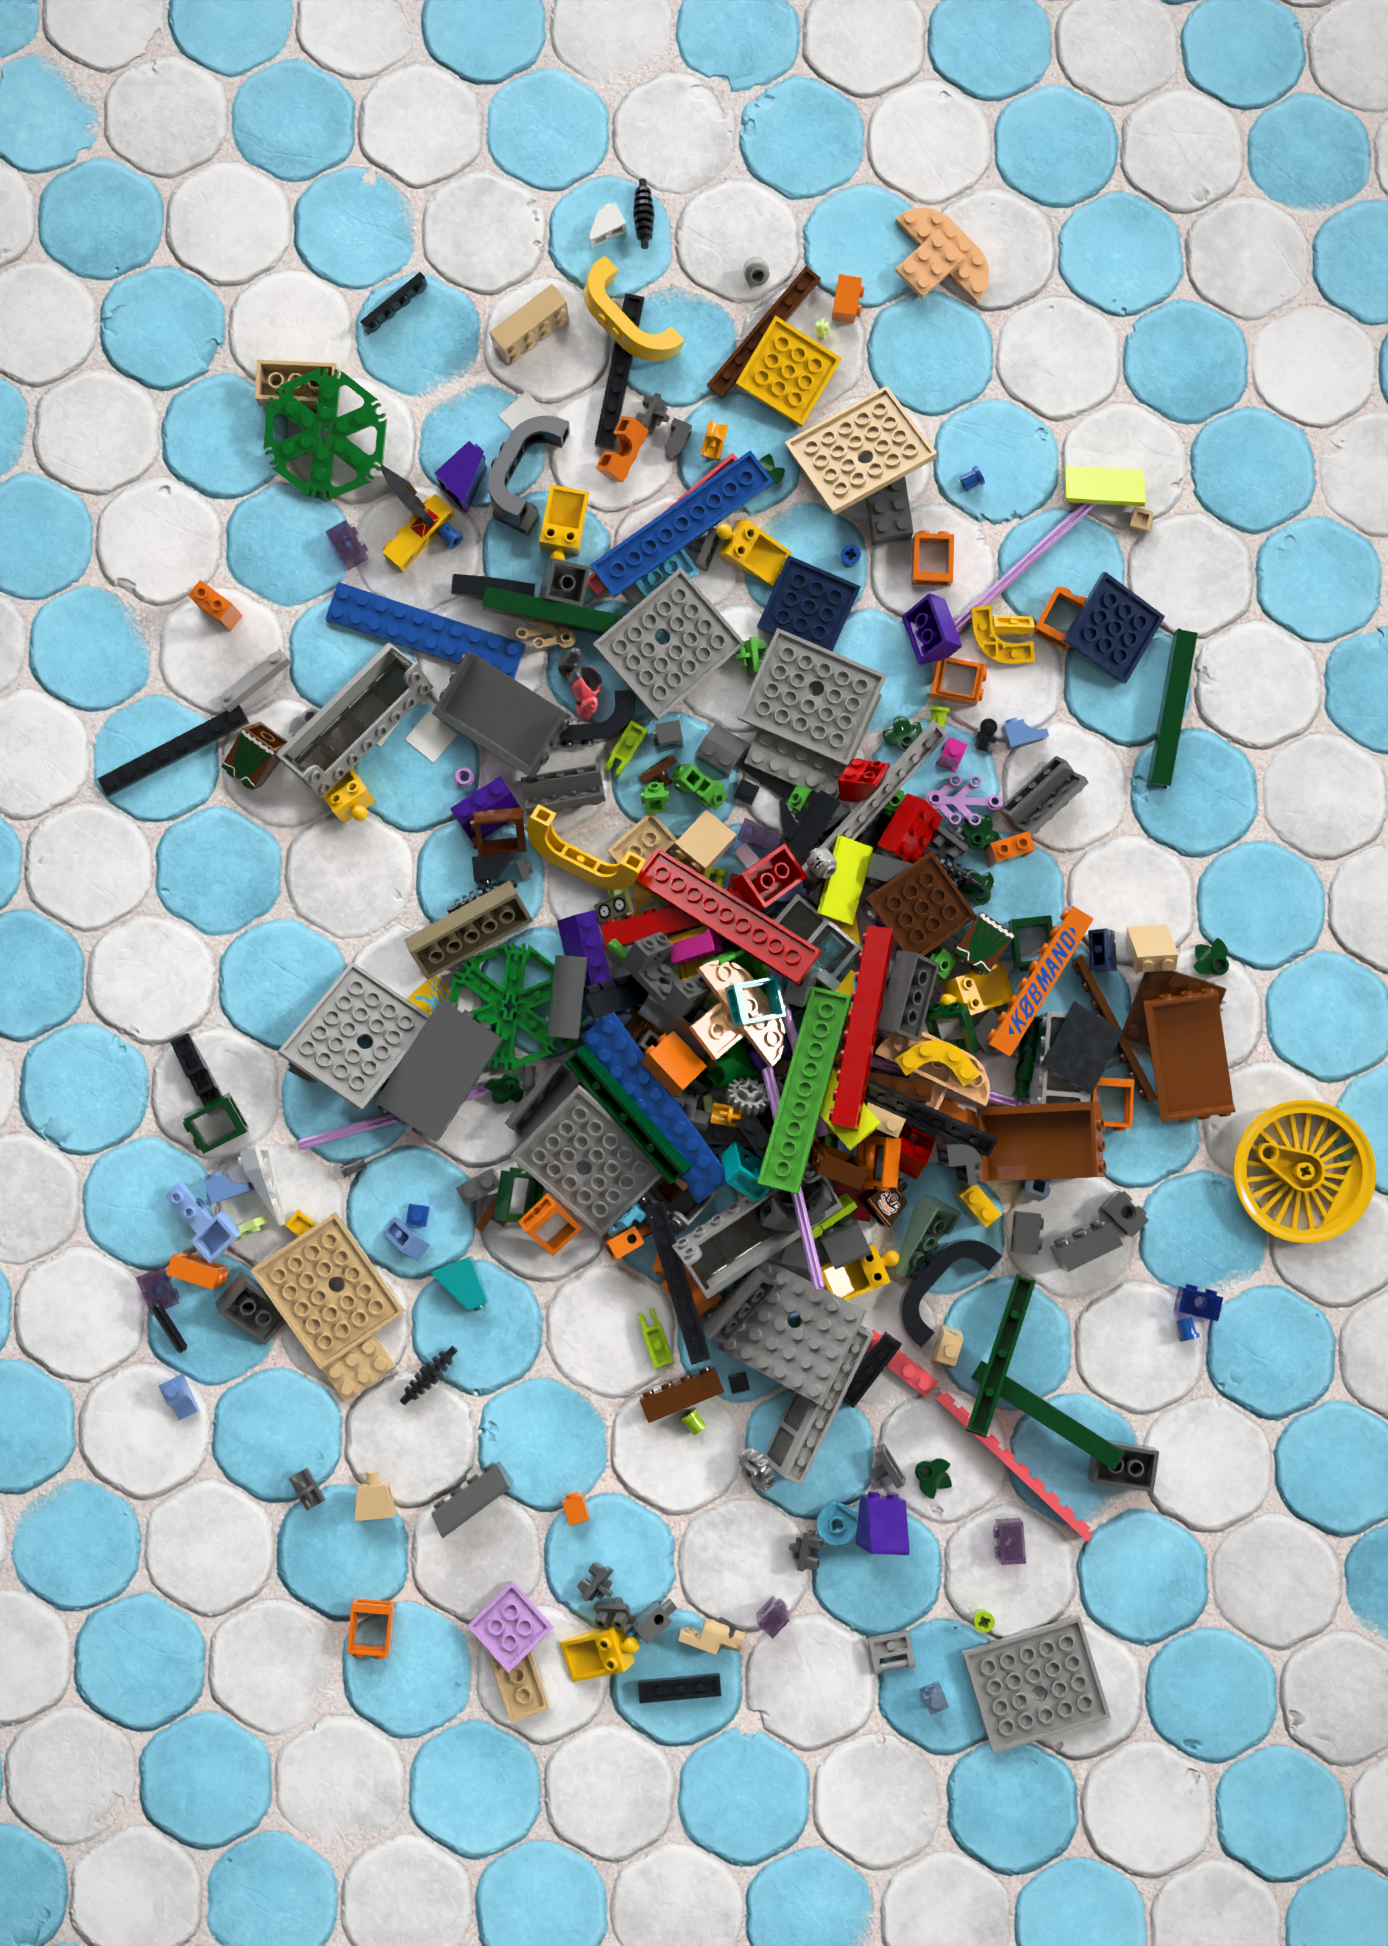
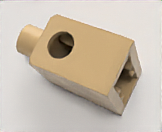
M941 1324L930 1362L949 1368L955 1367L964 1339L961 1330Z
M378 1471L366 1472L367 1483L360 1484L357 1487L355 1521L394 1518L397 1511L389 1481L379 1482Z

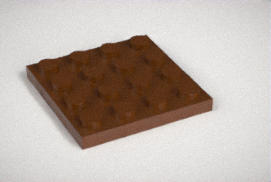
M929 851L865 898L885 928H892L895 934L894 940L901 951L915 952L922 956H925L977 918L932 851Z
M1175 970L1144 972L1122 1029L1127 1040L1150 1047L1143 1000L1156 999L1162 994L1177 996L1183 991L1198 993L1203 988H1213V990H1217L1219 993L1220 1006L1227 989Z

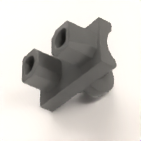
M655 393L654 396H645L642 405L647 409L646 414L639 412L635 417L636 420L649 430L648 434L651 435L656 426H660L661 422H668L670 419L666 414L668 409L665 407L666 402L661 399V395Z
M940 825L934 832V837L930 843L931 846L938 850L943 844L950 848L945 854L949 860L961 857L969 848L963 843L965 837L959 834L962 831L960 826L957 830L950 826L946 830Z
M308 1467L289 1478L298 1498H300L307 1511L326 1500Z
M809 1530L808 1533L803 1534V1538L797 1537L796 1543L789 1544V1550L794 1552L793 1558L799 1559L798 1571L803 1572L806 1569L817 1570L819 1568L820 1558L812 1556V1549L821 1551L824 1539L816 1536V1531Z
M594 1562L588 1572L595 1579L591 1583L588 1579L583 1578L577 1586L583 1594L581 1598L585 1601H588V1599L593 1601L595 1597L600 1600L604 1595L611 1597L613 1592L610 1587L613 1582L608 1578L614 1570L610 1566L604 1567Z
M615 1597L612 1603H596L594 1606L597 1614L595 1623L599 1629H606L608 1623H612L614 1628L623 1630L626 1624L634 1623L635 1618L630 1614L629 1605L624 1603L621 1597Z

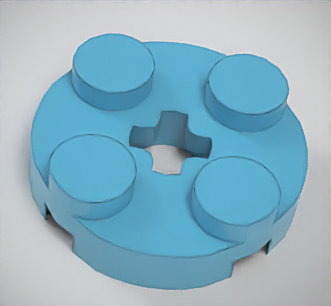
M832 1502L819 1512L816 1527L820 1537L826 1543L835 1546L844 1545L854 1538L857 1532V1520L854 1512L848 1506ZM840 1519L842 1527L833 1529L832 1521Z

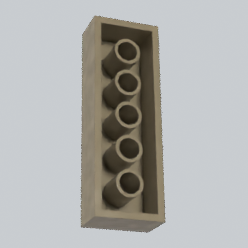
M509 880L407 937L404 941L411 956L428 980L533 920Z

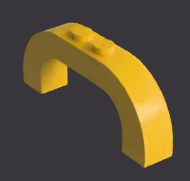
M606 256L599 259L592 266L583 290L586 307L598 324L624 350L642 360L664 361L677 355L685 340L673 327L660 334L645 333L608 297L605 288L614 282L618 269Z
M539 804L529 818L527 832L533 847L543 858L600 888L619 890L627 888L634 883L646 859L628 850L621 863H606L563 841L553 828L556 813Z

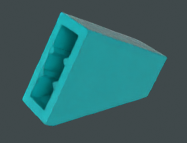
M472 1256L432 1271L433 1276L467 1310L473 1309L476 1312L486 1307L485 1304L489 1302Z

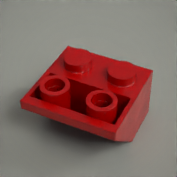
M860 758L852 759L838 779L840 800L859 803L877 787L889 769L890 763L868 761Z
M904 1123L898 1136L901 1139L899 1171L917 1180L927 1165L936 1139Z

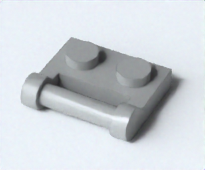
M908 1630L868 1637L875 1675L881 1674L882 1671L908 1666L909 1668L915 1667ZM902 1654L907 1655V1658L879 1663L881 1658Z

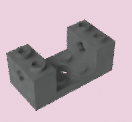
M658 932L634 942L622 965L675 1021L701 1009L712 990L700 974L682 981L664 961L674 945L662 932Z

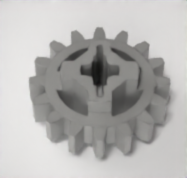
M739 1077V1081L734 1079L732 1084L729 1083L726 1093L727 1103H733L732 1108H739V1113L746 1111L747 1115L750 1112H753L755 1115L758 1114V1111L763 1113L769 1105L767 1090L764 1088L765 1084H758L757 1079L751 1081L750 1077H747V1080H744L742 1077Z
M752 1447L750 1449L747 1448L739 1456L741 1460L739 1464L742 1466L743 1475L747 1481H750L751 1485L754 1484L757 1490L760 1489L761 1492L767 1491L775 1483L773 1480L775 1476L771 1472L773 1469L769 1466L770 1462L767 1458L764 1459V1455H760L757 1449L754 1451Z

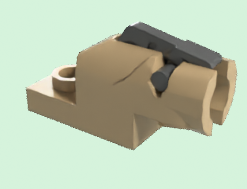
M719 1617L717 1620L705 1619L700 1634H697V1631L690 1627L680 1628L678 1633V1641L717 1655L720 1645H722V1648L739 1652L745 1637L743 1628L723 1617Z

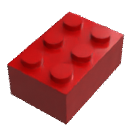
M907 793L877 845L891 858L913 864L921 858L943 817L926 800Z
M784 843L731 881L746 903L761 911L808 876Z

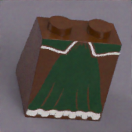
M261 722L242 728L221 767L226 770L229 776L240 780L246 788L257 789L263 786L281 760L276 756V753L288 741Z
M983 912L976 915L977 918L971 922L952 952L956 955L954 958L962 964L967 962L972 966L971 970L979 976L989 974L1015 936L1014 933Z

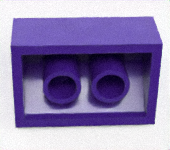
M929 593L902 616L918 664L922 665L949 658L962 647L944 598Z
M501 776L451 807L450 810L473 843V837H476V834L471 832L470 820H474V812L518 808L520 805ZM509 822L481 824L482 840Z

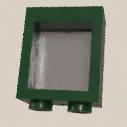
M1051 915L1011 919L1008 921L1009 931L1015 934L1011 940L1014 969L1019 968L1020 972L1029 971L1028 968L1033 960H1038L1041 955L1038 953L1044 943H1048L1051 938L1049 936L1053 928Z
M230 1092L187 1113L183 1119L184 1128L188 1133L191 1132L194 1137L193 1143L198 1150L201 1149L203 1154L246 1133L249 1128Z

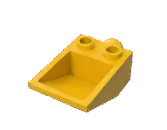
M550 484L539 539L540 549L553 551L549 558L565 561L564 553L579 556L589 500L588 491Z
M747 519L737 520L732 529L728 524L723 523L716 530L717 536L725 540L718 553L720 557L770 586L775 584L788 555L792 553L790 550Z
M339 751L336 755L340 757L342 753ZM331 757L319 767L325 772L335 760ZM353 768L323 796L334 814L343 824L352 818L358 822L364 821L368 816L366 808L376 802Z
M1003 962L995 964L988 975L982 974L979 976L975 972H971L943 982L946 994L940 998V1004L948 1005L953 1002L968 1003L970 1014L973 1015L1008 1003L1014 993Z
M871 1243L869 1247L873 1255L872 1261H867L865 1256L837 1270L829 1262L820 1267L823 1280L828 1291L845 1300H850L890 1283L891 1281L884 1266L897 1265L900 1260L899 1254L894 1250H889L881 1258L875 1244ZM880 1273L881 1279L875 1280L874 1274Z
M608 1625L606 1629L598 1628L560 1642L572 1682L625 1672L635 1663L632 1654H635L640 1647L638 1639L635 1637L627 1638L624 1629H616L613 1625Z

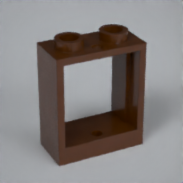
M522 807L474 812V820H470L471 832L476 834V837H473V847L478 849V856L527 852ZM515 821L516 838L482 841L481 824Z
M816 1140L811 1147L808 1161L817 1174L855 1189H861L869 1172L858 1157Z

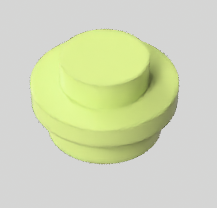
M824 318L821 321H816L817 337H822V339H826V335L830 334L829 322H826Z

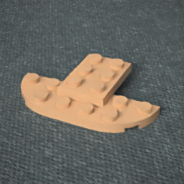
M915 208L899 215L895 222L919 247L896 268L895 272L921 299L949 276L977 304L985 293L989 281L988 263L979 247L948 216L940 211L930 208Z
M719 960L697 968L698 973L720 1002L692 1024L689 1029L712 1060L718 1059L745 1035L769 1067L774 1066L784 1049L783 1034L785 1033V1028L781 1018L736 1028L733 1026L725 987L736 983L753 981L752 976L744 968L733 962L718 965ZM760 987L743 989L749 1019L771 1015L768 998Z
M922 1032L920 1042L891 1035L880 1044L874 1054L897 1064L894 1059L911 1047L925 1041L943 1040L925 1032ZM964 1050L962 1051L980 1074V1076L964 1087L953 1072L940 1062L923 1064L908 1076V1078L933 1081L931 1102L916 1101L936 1110L939 1109L948 1089L986 1106L990 1095V1083L983 1065L973 1055Z

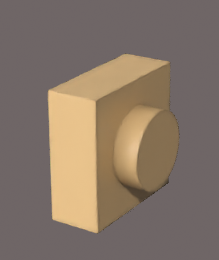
M1134 507L1128 528L1148 533L1154 512Z

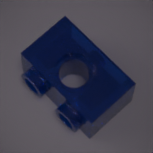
M1186 1284L1185 1287H1178L1174 1305L1175 1311L1215 1321L1219 1320L1223 1297L1217 1295L1218 1291L1205 1289V1292L1197 1291V1286ZM1201 1296L1203 1299L1202 1305L1196 1307L1195 1299Z

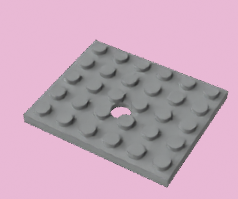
M680 567L597 639L592 646L652 716L659 721L746 643ZM666 630L670 636L669 642L664 645L659 644L655 640L656 631Z
M777 628L737 719L847 767L887 675ZM820 682L824 688L823 693L820 696L811 695L808 691L810 683Z
M813 682L808 686V691L813 696H820L824 688L820 682ZM880 693L874 704V707L871 711V714L867 720V723L864 727V730L861 734V737L857 743V746L854 750V753L850 761L854 759L857 754L863 737L867 731V728L870 724V721L882 696V694ZM761 729L758 730L744 761L745 765L795 787L799 784L818 793L822 790L835 799L839 795L838 779L846 769L844 765Z
M351 962L278 1050V1054L362 1112L397 1068L430 1015ZM369 1036L373 1041V1045L368 1049L360 1048L357 1044L359 1037Z
M580 1085L511 1155L514 1161L601 1237L662 1176L599 1102ZM579 1161H587L590 1163L592 1170L588 1174H580L576 1169V1164Z
M766 1259L758 1266L763 1267L779 1284L727 1344L720 1343L718 1349L815 1403L823 1405L867 1310L824 1288L815 1290L812 1282ZM797 1312L800 1314L802 1324L798 1328L793 1329L790 1327L788 1319L792 1313Z
M1079 1615L962 1651L993 1754L1111 1718ZM1036 1686H1043L1047 1691L1045 1699L1042 1701H1036L1031 1697L1032 1689Z

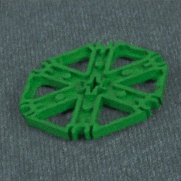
M324 367V376L321 373L322 368H318L279 385L285 392L281 389H275L279 393L280 398L278 400L272 397L269 398L272 403L276 404L275 407L267 402L263 449L272 447V450L265 452V455L273 454L275 457L273 461L269 462L270 465L279 463V465L272 469L308 497H311L310 493L311 489H313L312 498H316L317 492L321 491L323 499L327 500V491H329L328 500H331L370 483L371 481L365 477L366 475L370 479H375L370 471L372 468L378 471L381 470L375 462L383 465L387 419L379 422V419L386 417V413L377 414L376 410L382 404L376 403L372 405L375 401H379L375 396L343 371H341L340 378L338 379V369H335L334 375L330 377L328 375V368ZM310 381L318 383L317 414L293 396L295 388ZM346 385L363 398L364 404L362 407L338 417L340 388ZM282 413L303 429L304 432L281 442L275 441L273 438L275 416ZM373 426L377 430L375 452L371 455L365 453L346 438ZM325 428L331 434L326 440H324L323 436H320V433L324 432ZM313 451L311 478L308 482H302L288 471L286 465L289 461ZM334 454L356 471L357 477L355 480L339 487L332 485Z
M509 942L465 959L472 966L462 962V965L466 967V971L464 973L455 971L456 975L461 977V980L457 979L454 975L452 979L450 1000L457 1005L460 989L465 986L489 1003L470 1011V1013L475 1016L474 1020L478 1023L481 1021L489 1025L497 1023L495 1034L502 1037L504 1041L487 1065L491 1068L492 1061L494 1060L493 1067L496 1070L500 1062L505 1064L504 1071H508L509 1063L511 1062L510 1071L552 1055L554 1053L548 1047L550 1046L553 1050L557 1051L558 1048L554 1046V1041L558 1039L564 1042V1039L548 1037V1023L530 1010L551 1001L554 964L530 945H528V950L525 953L526 945L522 943V948L519 951L515 950V942L511 943V950H508ZM498 955H503L506 958L502 987L482 973L479 968L482 962ZM529 960H536L549 970L551 974L549 980L523 990L526 963ZM512 996L511 1001L515 1005V1009H511L508 1017V1010L504 1008V1005L509 1003ZM517 1026L540 1043L539 1051L523 1058L515 1057L514 1047Z

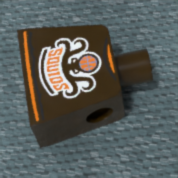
M901 1178L898 1179L897 1188L889 1187V1191L876 1190L877 1186H874V1189H868L858 1197L860 1202L882 1227L890 1228L907 1205V1200L901 1193L908 1185Z

